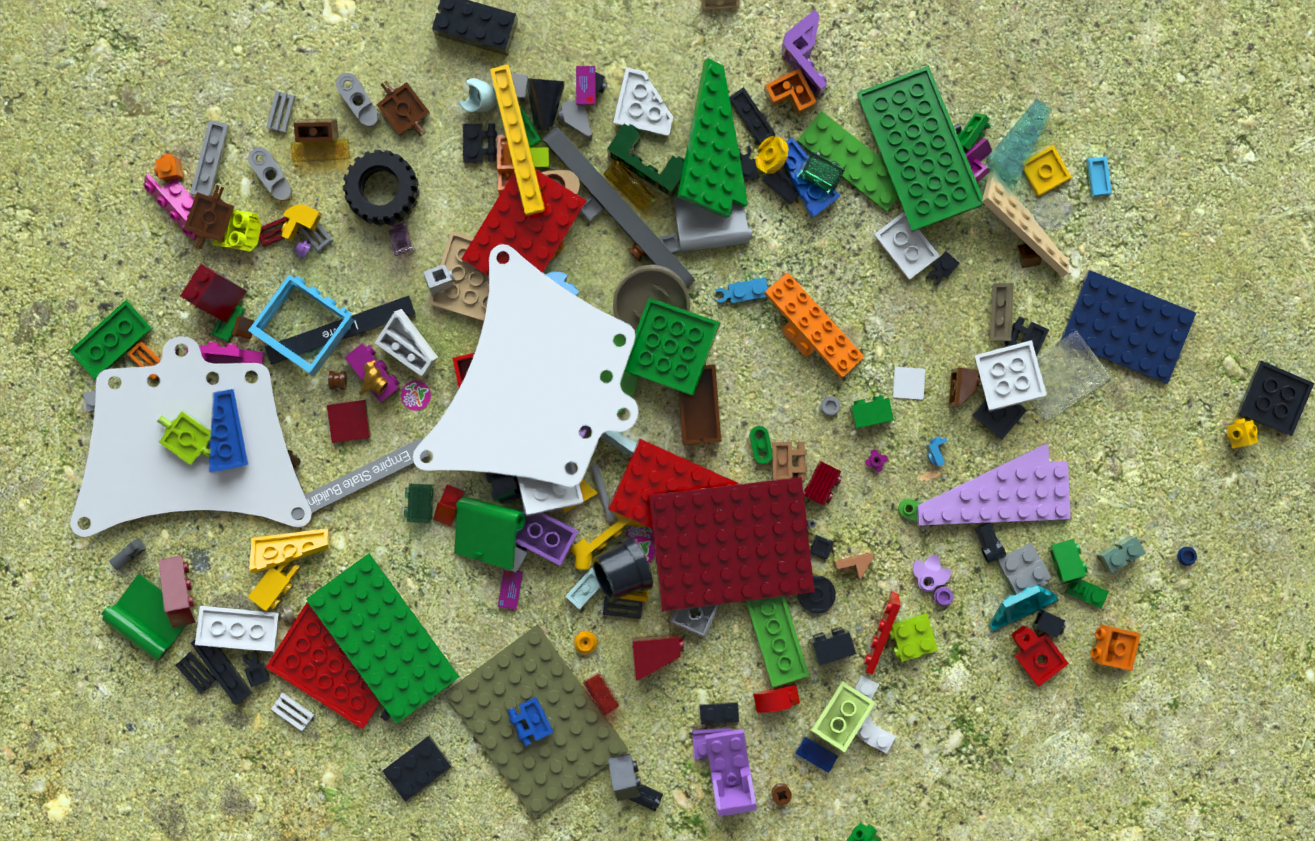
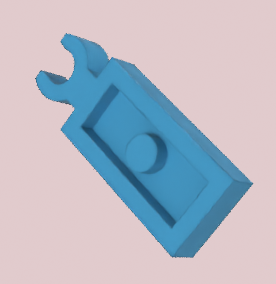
M766 278L728 284L729 290L718 288L715 291L716 293L722 292L724 294V298L718 299L717 303H723L730 298L732 304L766 298L764 292L768 287Z

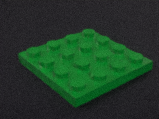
M648 298L635 332V340L624 371L694 396L721 323Z

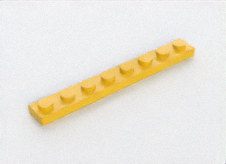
M507 64L492 68L490 72L525 214L528 216L543 212L545 207L510 66Z

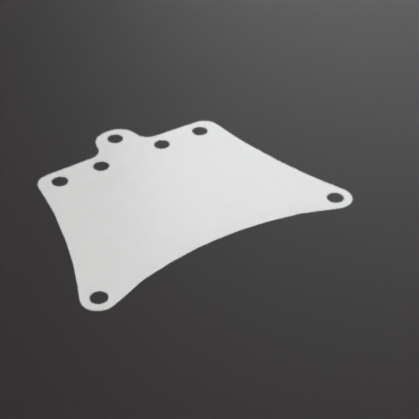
M502 244L496 246L490 253L489 296L485 320L473 360L464 381L443 417L416 447L413 453L415 465L421 470L427 471L469 470L530 477L563 486H576L581 482L601 434L606 431H627L637 420L638 406L635 400L624 394L620 387V381L635 340L634 329L629 324L591 306L558 285L509 245ZM501 251L509 254L510 259L506 264H500L496 259L497 254ZM616 334H623L626 337L624 346L617 347L614 345L613 338ZM609 370L612 372L613 379L610 383H603L600 380L602 371ZM620 408L629 409L630 418L628 420L621 421L618 419L617 412ZM584 425H588L592 429V435L587 439L579 435V429ZM429 450L433 453V460L430 463H423L420 460L422 451ZM572 461L578 465L576 474L569 475L565 472V465L568 462Z
M179 336L170 339L164 345L162 359L154 366L107 369L99 373L96 379L94 423L83 482L70 522L71 529L75 534L87 537L121 522L149 515L189 510L239 512L263 516L293 527L305 526L311 519V508L296 477L276 413L269 370L264 365L259 363H208L203 359L199 345L193 339ZM185 344L188 347L187 355L184 357L176 355V345ZM250 370L258 374V380L253 384L245 380V374ZM213 371L219 375L220 379L217 384L210 385L206 381V376L209 372ZM156 374L159 376L160 384L157 387H150L147 384L149 375ZM112 376L119 377L122 382L120 388L111 389L108 385L109 378ZM234 389L248 465L208 473L209 458L203 454L198 456L192 465H189L159 443L166 429L157 422L161 415L171 422L177 418L181 411H184L211 430L213 392ZM296 507L304 510L305 515L301 520H295L291 515L292 510ZM79 518H89L91 526L87 530L80 529L77 524Z

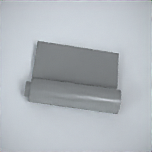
M678 196L673 197L681 253L749 244V240L753 239L752 229L747 226L744 207L732 203L730 216L723 218L680 199Z

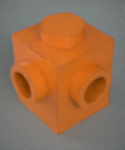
M165 154L161 158L155 159L154 171L159 179L165 182L184 179L179 158L173 156V154Z

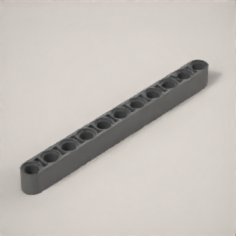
M557 126L542 138L551 151L578 177L579 182L625 233L645 252L654 265H660L674 271L684 281L686 287L695 281L688 270Z

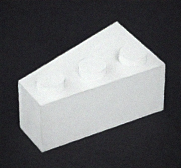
M402 309L393 313L375 341V344L420 376L427 374L438 359V356Z

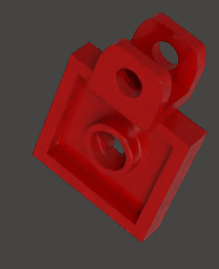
M1022 625L1012 633L1014 642L1021 649L1014 657L1036 686H1041L1069 664L1045 632L1037 637L1033 630ZM1039 655H1045L1044 664L1037 663Z

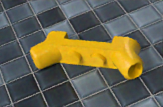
M615 513L618 521L590 543L584 537L569 549L575 556L574 567L578 570H590L594 549L598 548L600 550L608 544L606 540L611 536L616 538L623 532L621 528L624 526L643 528L645 525Z

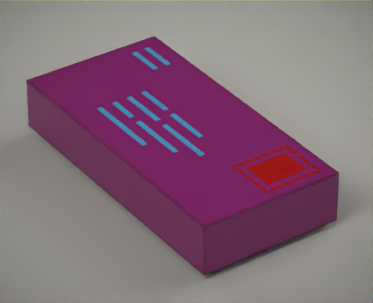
M576 66V106H596L595 66Z
M503 571L498 607L517 610L523 571Z

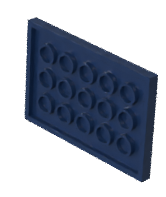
M1088 270L1060 342L1168 384L1196 312Z

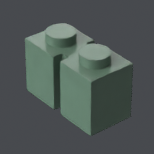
M1128 536L1116 543V547L1111 546L1097 554L1105 570L1113 573L1127 565L1126 561L1132 562L1146 554L1136 536Z

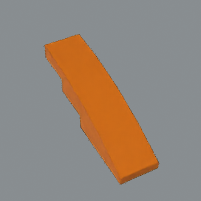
M497 135L499 196L515 171L506 135Z

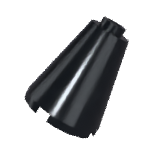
M528 78L527 87L533 125L537 126V130L549 131V127H553L565 81Z

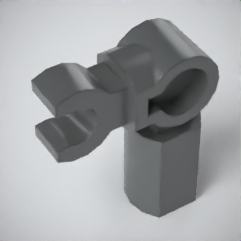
M138 538L128 544L126 548H123L109 562L114 569L119 570L135 556L142 553L146 547Z

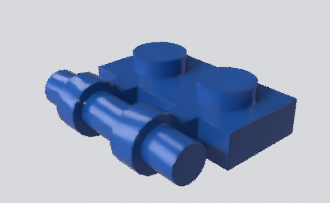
M537 696L519 705L521 713L517 714L514 708L507 711L510 716L509 721L511 724H514L518 732L517 737L519 740H522L524 746L531 743L528 737L533 734L537 741L554 732ZM524 718L529 726L526 730L520 721Z

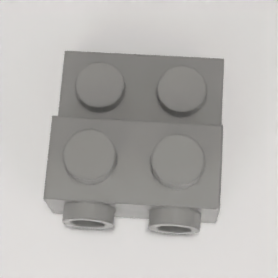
M1032 542L997 560L1013 593L1016 595L1027 587L1035 585L1042 587L1049 583L1047 579L1051 578Z

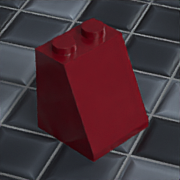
M200 263L180 294V297L227 323L236 310V306L240 304L247 293V290L219 272Z
M679 634L633 637L635 680H641L680 658V652H684L683 638H679Z

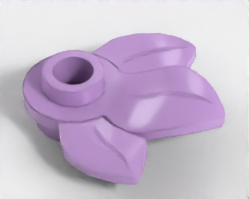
M937 555L928 557L924 563L919 560L914 562L913 573L918 578L919 588L925 592L933 591L937 585H944L951 576L950 569L941 568ZM927 578L930 580L928 586L924 584V580Z

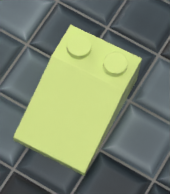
M842 681L810 732L844 753L875 702Z

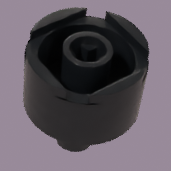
M494 472L485 473L488 483L492 485L493 490L491 494L495 502L499 501L501 504L522 498L516 475Z

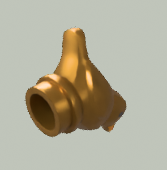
M375 360L369 361L364 365L365 375L363 388L359 392L360 395L371 389L374 393L381 394L388 385V381L385 380V377L381 376V371L376 367Z

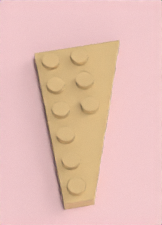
M995 169L988 174L982 202L1060 276L1064 277L1069 272L1070 263L1067 257L1061 253L1032 217L1030 211L1024 207Z

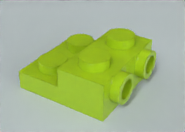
M927 613L894 622L889 636L891 640L894 639L896 647H893L896 659L899 658L903 662L938 651Z

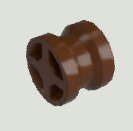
M329 371L328 386L330 390L335 388L346 390V371H341L340 373Z
M778 783L772 788L771 792L775 803L786 805L791 801L792 794L786 784Z

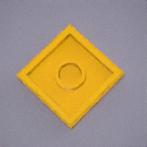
M1054 145L1019 164L1037 197L1072 178Z

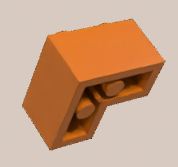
M800 68L766 84L764 87V92L772 107L790 99L797 115L814 108L817 103Z

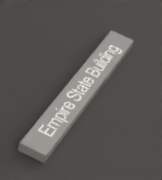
M422 438L305 494L311 512L313 513L413 464V453L416 447L423 441ZM428 450L421 452L420 460L430 456ZM296 507L292 510L291 515L293 519L299 520L304 517L305 513L302 508Z

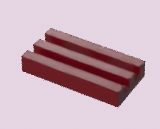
M283 217L261 227L259 238L263 247L285 239L279 235L265 241L266 238L281 233L282 227L264 235L262 232L288 222V218Z

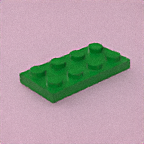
M125 300L72 347L69 352L96 380L99 373L113 366L154 328L129 300Z

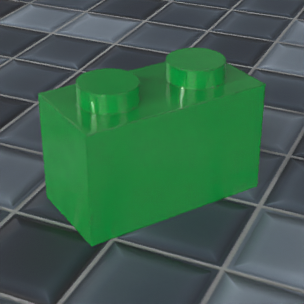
M881 395L872 397L873 401L865 403V399L853 401L854 405L849 407L854 429L893 421L890 399H884V396Z
M1074 539L1053 544L1048 548L1061 585L1083 579L1086 576L1087 566L1084 561H1081L1079 555L1081 554V549Z

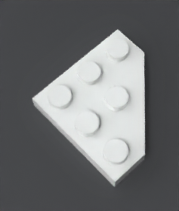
M626 67L613 124L623 126L624 123L628 126L632 124L640 131L669 137L673 122L672 114L650 82L645 71Z

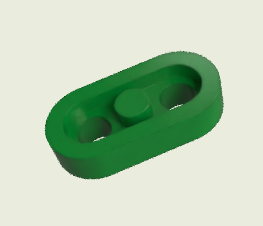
M756 426L750 431L749 435L753 457L756 462L766 464L773 456L769 432L763 426ZM757 432L762 433L763 436L761 439L756 438L755 435ZM760 451L766 452L765 458L759 456Z

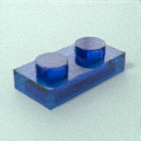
M806 736L803 737L795 751V754L828 773L839 757Z

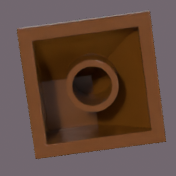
M962 367L951 369L949 408L960 406L976 390V387H979L980 375H978V370Z

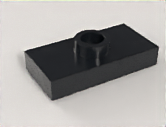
M781 170L772 174H766L761 180L789 205L799 196L792 180Z

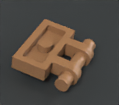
M772 442L773 480L792 478V473H797L798 477H802V480H805V472H807V467H805V455H807L805 442H797L796 450H792V442ZM792 455H797V467H792Z

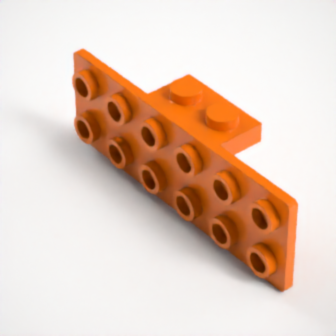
M789 273L782 276L764 292L766 297L789 321L781 331L806 358L816 351L840 378L844 377L864 358V355Z

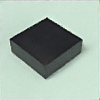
M815 535L810 553L828 560L834 541Z

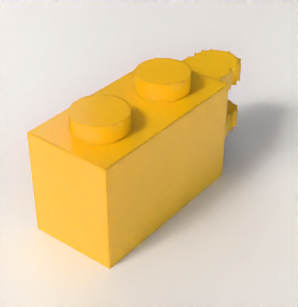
M290 562L281 564L279 567H271L248 598L265 611L271 610V608L274 610L281 602L279 600L283 593L287 594L292 588L293 576L300 566L296 564L288 574L283 570Z

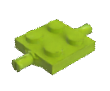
M181 411L177 418L171 422L162 415L159 417L157 422L166 428L163 437L159 441L161 445L189 465H192L197 457L202 454L209 458L210 450L207 447L210 441L211 430L184 411Z

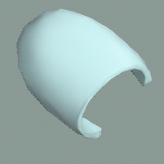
M476 78L466 81L467 86H469V97L465 102L458 101L461 108L473 113H484L491 111L497 105L498 100L495 88Z

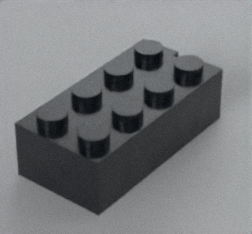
M440 0L438 6L439 13H436L432 26L434 35L508 56L518 21L516 13L470 0Z

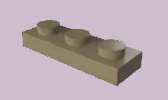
M993 283L990 341H1011L1014 284Z

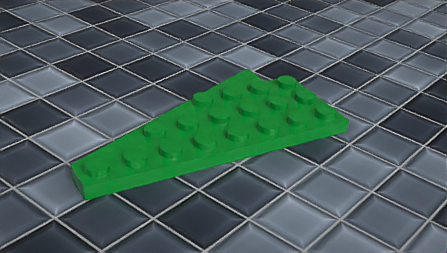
M707 58L703 63L678 198L723 218H727L730 216L732 203L746 207L748 200L724 66Z

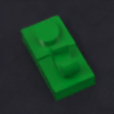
M974 113L959 134L958 138L964 150H969L979 136L985 137V134L982 132L983 128H991L988 123L990 118L987 115Z
M1080 579L1069 582L1065 593L1102 609L1109 591Z

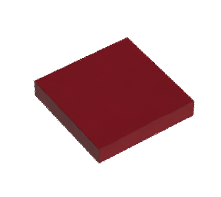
M366 400L327 405L332 443L371 438Z

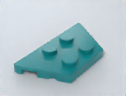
M1041 586L1027 587L1021 593L1010 595L1001 602L989 623V627L994 632L1058 602L1059 599L1055 593Z

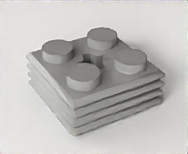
M720 604L698 607L700 614L695 615V617H692V612H690V609L694 608L674 610L670 622L699 636L706 637Z

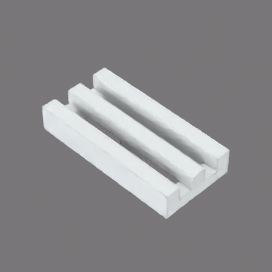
M284 692L271 708V710L301 731L305 729L315 715ZM284 699L292 706L297 708L299 711L307 715V719L301 716L296 711H294L289 706H287L285 703H283L282 700ZM278 706L282 707L283 709H285L286 711H288L290 714H292L293 716H295L297 719H299L300 721H302L303 724H301L300 722H298L297 720H295L293 717H291L290 715H288L287 713H285L283 710H281L280 708H278Z

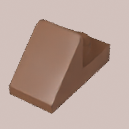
M872 552L838 559L834 560V565L841 572L851 570L854 565L857 579L860 580L874 555Z

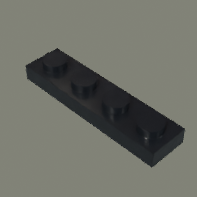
M196 639L191 642V645L235 705L253 693L220 647L195 645Z

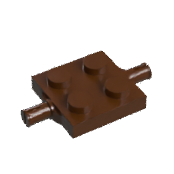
M384 81L386 86L382 83L381 87L387 94L382 101L376 104L399 136L408 130L414 129L419 137H422L426 131H424L420 123L431 113L407 82L399 88L393 89L388 81Z
M216 185L213 196L199 192L196 193L184 229L192 231L198 236L194 245L196 248L201 241L199 249H202L205 239H214L222 242L234 209V205L220 199L224 190L222 186L218 193L220 186Z

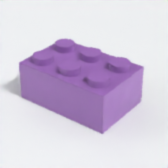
M545 512L526 516L524 527L516 532V543L561 566L579 530Z

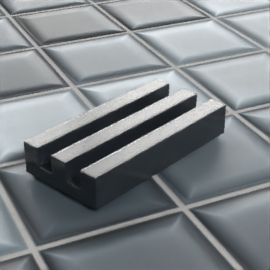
M606 596L604 597L603 615L641 619L642 601L621 598L613 600L639 603L638 606L610 604L608 603L609 599ZM607 607L637 610L638 614L607 611Z
M189 652L175 665L200 693H203L217 680L192 652ZM189 658L210 680L209 682H207L202 677V675L192 666V664L188 661ZM183 664H185V665L188 667V669L198 678V680H199L204 686H202V685L194 678V676L184 667Z

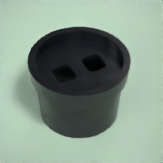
M630 536L618 541L616 546L592 559V567L597 582L605 596L611 601L635 592L642 593L653 588V577L647 559L637 542Z

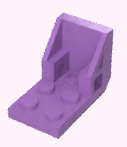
M814 10L785 34L781 55L794 70L800 68L809 88L818 98L824 93L827 80L822 73L816 72L813 68V62L808 58L815 44L820 17L816 10Z
M744 729L705 735L718 817L757 811Z

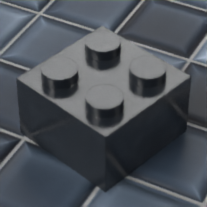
M842 626L831 629V633L828 634L823 632L812 635L813 638L809 639L815 661L819 666L857 654L850 632L846 628H842Z

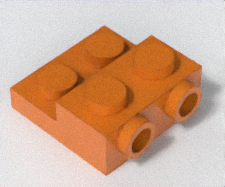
M1100 624V628L1095 632L1096 645L1091 649L1092 662L1132 671L1141 634Z

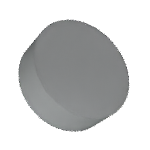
M830 396L822 400L821 411L825 415L832 416L839 412L840 402L837 398Z

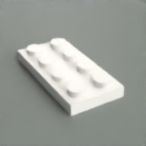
M200 606L195 645L275 652L279 613Z

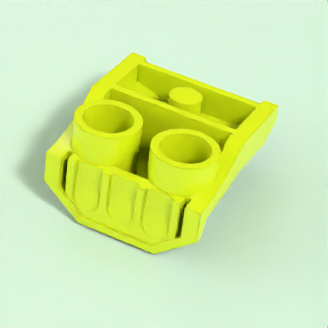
M233 209L222 242L215 240L213 246L251 252L258 244L261 230L258 214Z

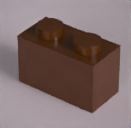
M299 119L293 123L295 142L334 141L339 138L337 119Z

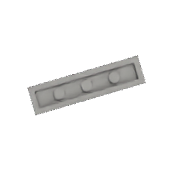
M209 120L190 194L196 195L199 192L205 195H212L230 127L228 124Z

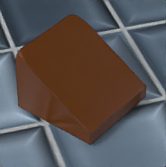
M1027 244L1018 245L1022 268L1041 264V257Z
M238 316L233 334L251 339L252 333L248 330L255 321Z

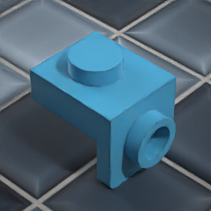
M938 436L930 440L931 444L926 445L929 451L927 457L931 465L934 464L935 467L945 464L938 445L948 442L947 438L941 439Z

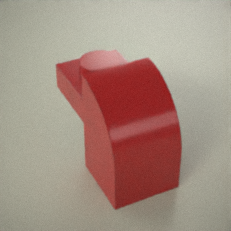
M796 684L779 689H767L753 694L757 713L782 711L800 704Z

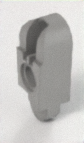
M341 74L336 80L338 92L362 125L367 127L375 126L379 121V114L362 84L354 74ZM346 81L351 82L349 88L344 87ZM357 99H364L362 105L355 106V101Z
M257 147L253 149L248 156L252 169L276 200H289L292 195V187L274 156L265 148ZM259 155L263 156L262 162L256 160ZM272 172H276L275 179L269 181V174Z

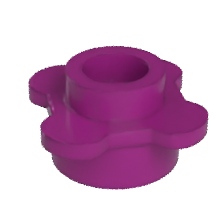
M872 450L865 464L867 467L871 466L876 472H881L883 464L888 461V457L881 455L877 450Z

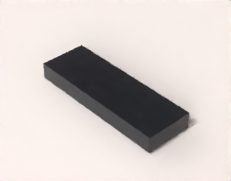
M744 87L729 97L731 105L759 146L768 137L776 135Z

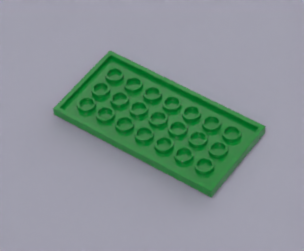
M929 65L857 92L858 100L912 232L985 205L982 202V193Z
M370 553L306 598L307 602L396 724L460 677Z

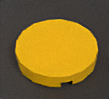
M771 136L764 140L757 150L759 152L758 157L756 156L755 158L757 168L767 174L778 171L788 157L789 149L787 142L778 136Z

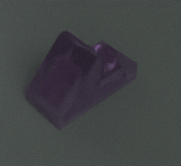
M406 222L388 228L395 256L416 251Z

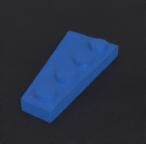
M792 137L786 141L789 150L784 166L812 219L836 201L840 195Z
M234 389L213 392L208 473L248 465Z

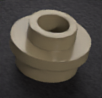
M283 606V611L280 614L285 623L289 622V624H292L296 617L290 606L286 608Z

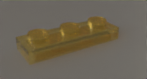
M348 139L323 142H290L291 161L293 163L350 159Z
M617 160L613 161L603 174L642 213L645 214L656 202L657 199Z

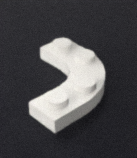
M861 675L854 689L867 698L872 699L879 684ZM869 714L856 733L864 742L886 754L895 739V735L872 723Z

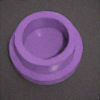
M307 240L298 243L295 252L298 253L296 257L299 258L301 256L305 258L311 244L307 243Z
M940 587L934 592V601L940 606H947L953 600V593L947 587Z

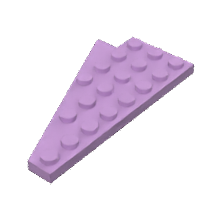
M1048 444L1041 445L917 505V525L1071 519L1068 462H1049Z

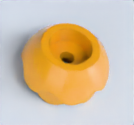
M584 630L574 638V647L580 654H591L598 646L597 637L592 632Z

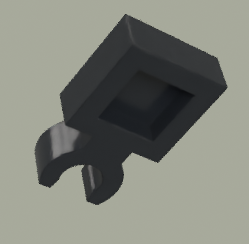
M750 146L747 147V154L743 155L741 151L739 154L744 181L758 179L756 161L749 158L752 152Z
M945 251L932 265L936 270L928 273L926 279L928 280L932 275L936 276L937 281L933 284L936 286L941 282L942 275L948 278L960 263Z
M256 650L252 652L253 660H250L247 654L243 655V661L249 665V668L244 670L251 687L271 680L265 663H258L259 654Z

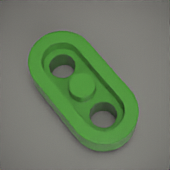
M904 499L899 503L898 511L901 516L917 522V505L921 503L912 499ZM907 505L912 507L910 512H907L905 509Z

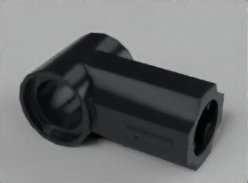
M990 522L974 528L982 546L983 556L988 564L1006 556L1005 549L997 539Z

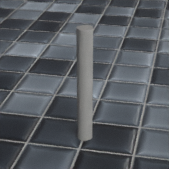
M598 465L592 466L591 470L607 520H615L613 511L608 510L610 501Z

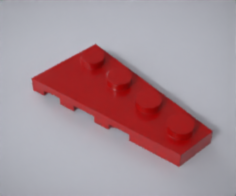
M891 591L889 600L886 603L884 614L877 626L876 636L872 638L870 644V653L866 654L863 661L866 673L873 675L901 607L898 593Z

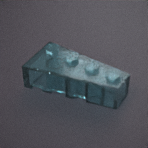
M1036 98L988 156L985 163L1016 186L1052 110Z

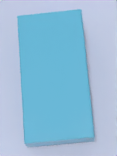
M1107 156L1087 159L1091 197L1111 195L1112 190Z

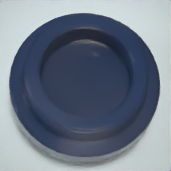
M1182 547L1177 553V559L1180 564L1190 566L1195 563L1197 553L1191 547Z

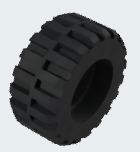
M380 149L374 150V153L367 151L363 153L364 156L362 158L359 156L355 158L356 162L353 166L351 164L348 166L349 172L343 178L345 181L343 192L346 195L344 198L349 204L350 209L361 219L370 224L374 223L377 226H383V224L388 226L394 225L395 221L401 222L404 220L403 217L406 214L409 216L412 213L411 208L417 204L416 198L419 196L420 190L418 189L419 182L416 178V173L407 161L398 154H393L388 150L382 152ZM379 171L392 173L399 183L396 197L385 205L372 204L364 194L366 181L371 175Z

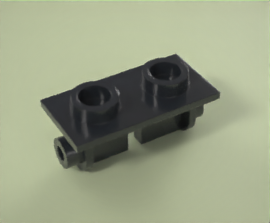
M641 784L642 788H639L640 796L629 800L656 811L660 805L663 793Z

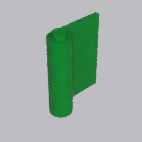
M462 497L456 505L457 518L454 554L513 570L516 532L524 527L525 514L469 497Z
M140 573L137 574L119 601L111 607L107 606L101 614L103 616L102 621L156 662L162 659L186 627V625L172 628L165 613L162 590Z

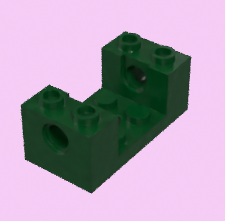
M624 123L607 148L608 156L672 198L680 186L685 159L680 156L676 158L672 155L662 172L658 174V169L650 164L646 166L642 163L640 157L633 154L641 142L640 133H638L639 129L632 124L628 126Z

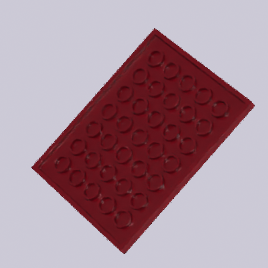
M802 477L648 495L662 612L815 592Z

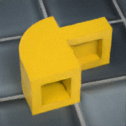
M302 204L288 208L283 216L288 218L289 221L284 223L281 236L292 242L300 225L315 231L323 214Z

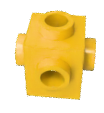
M1245 418L1233 420L1234 424L1227 426V437L1231 442L1232 449L1258 443L1257 427L1254 425L1253 420L1245 421Z

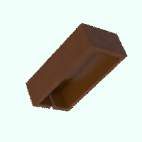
M705 365L694 396L679 391L683 445L700 444V440H704V443L722 442L716 366Z

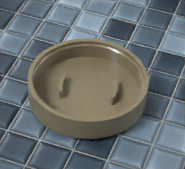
M643 265L629 271L620 280L614 292V316L616 319L629 324L634 329V332L637 330L648 298L690 312V297L684 281L674 271L660 265Z

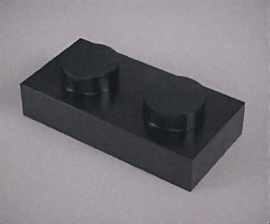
M738 702L699 704L701 725L739 722Z

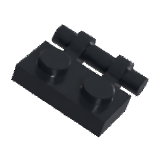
M488 123V131H483L482 124H463L464 163H483V155H488V162H496L497 148L495 138H497V131H495V123ZM483 138H488V148H483Z
M1018 316L1016 323L1014 322L1012 325L1011 341H1005V347L1019 344L1016 342L1019 332L1025 334L1021 343L1032 340L1037 357L1049 329L1034 322H1030L1027 328L1023 326L1025 319Z

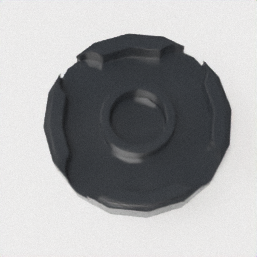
M813 575L815 592L797 594V597L805 610L819 614L826 612L833 605L836 591L829 579L820 575Z

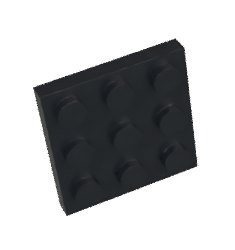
M1262 360L1258 361L1237 414L1288 436H1293L1314 383Z

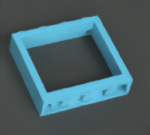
M288 275L248 331L315 377L355 320L350 317L352 313L344 307L341 310L335 306L337 303L328 296L326 299L321 297V292L313 286L311 288L305 286L306 281L298 276L294 278ZM295 287L343 319L312 364H309L263 332Z

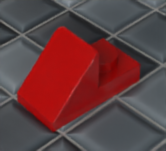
M447 484L440 502L437 503L433 520L451 527L457 514V502L464 496L465 491Z

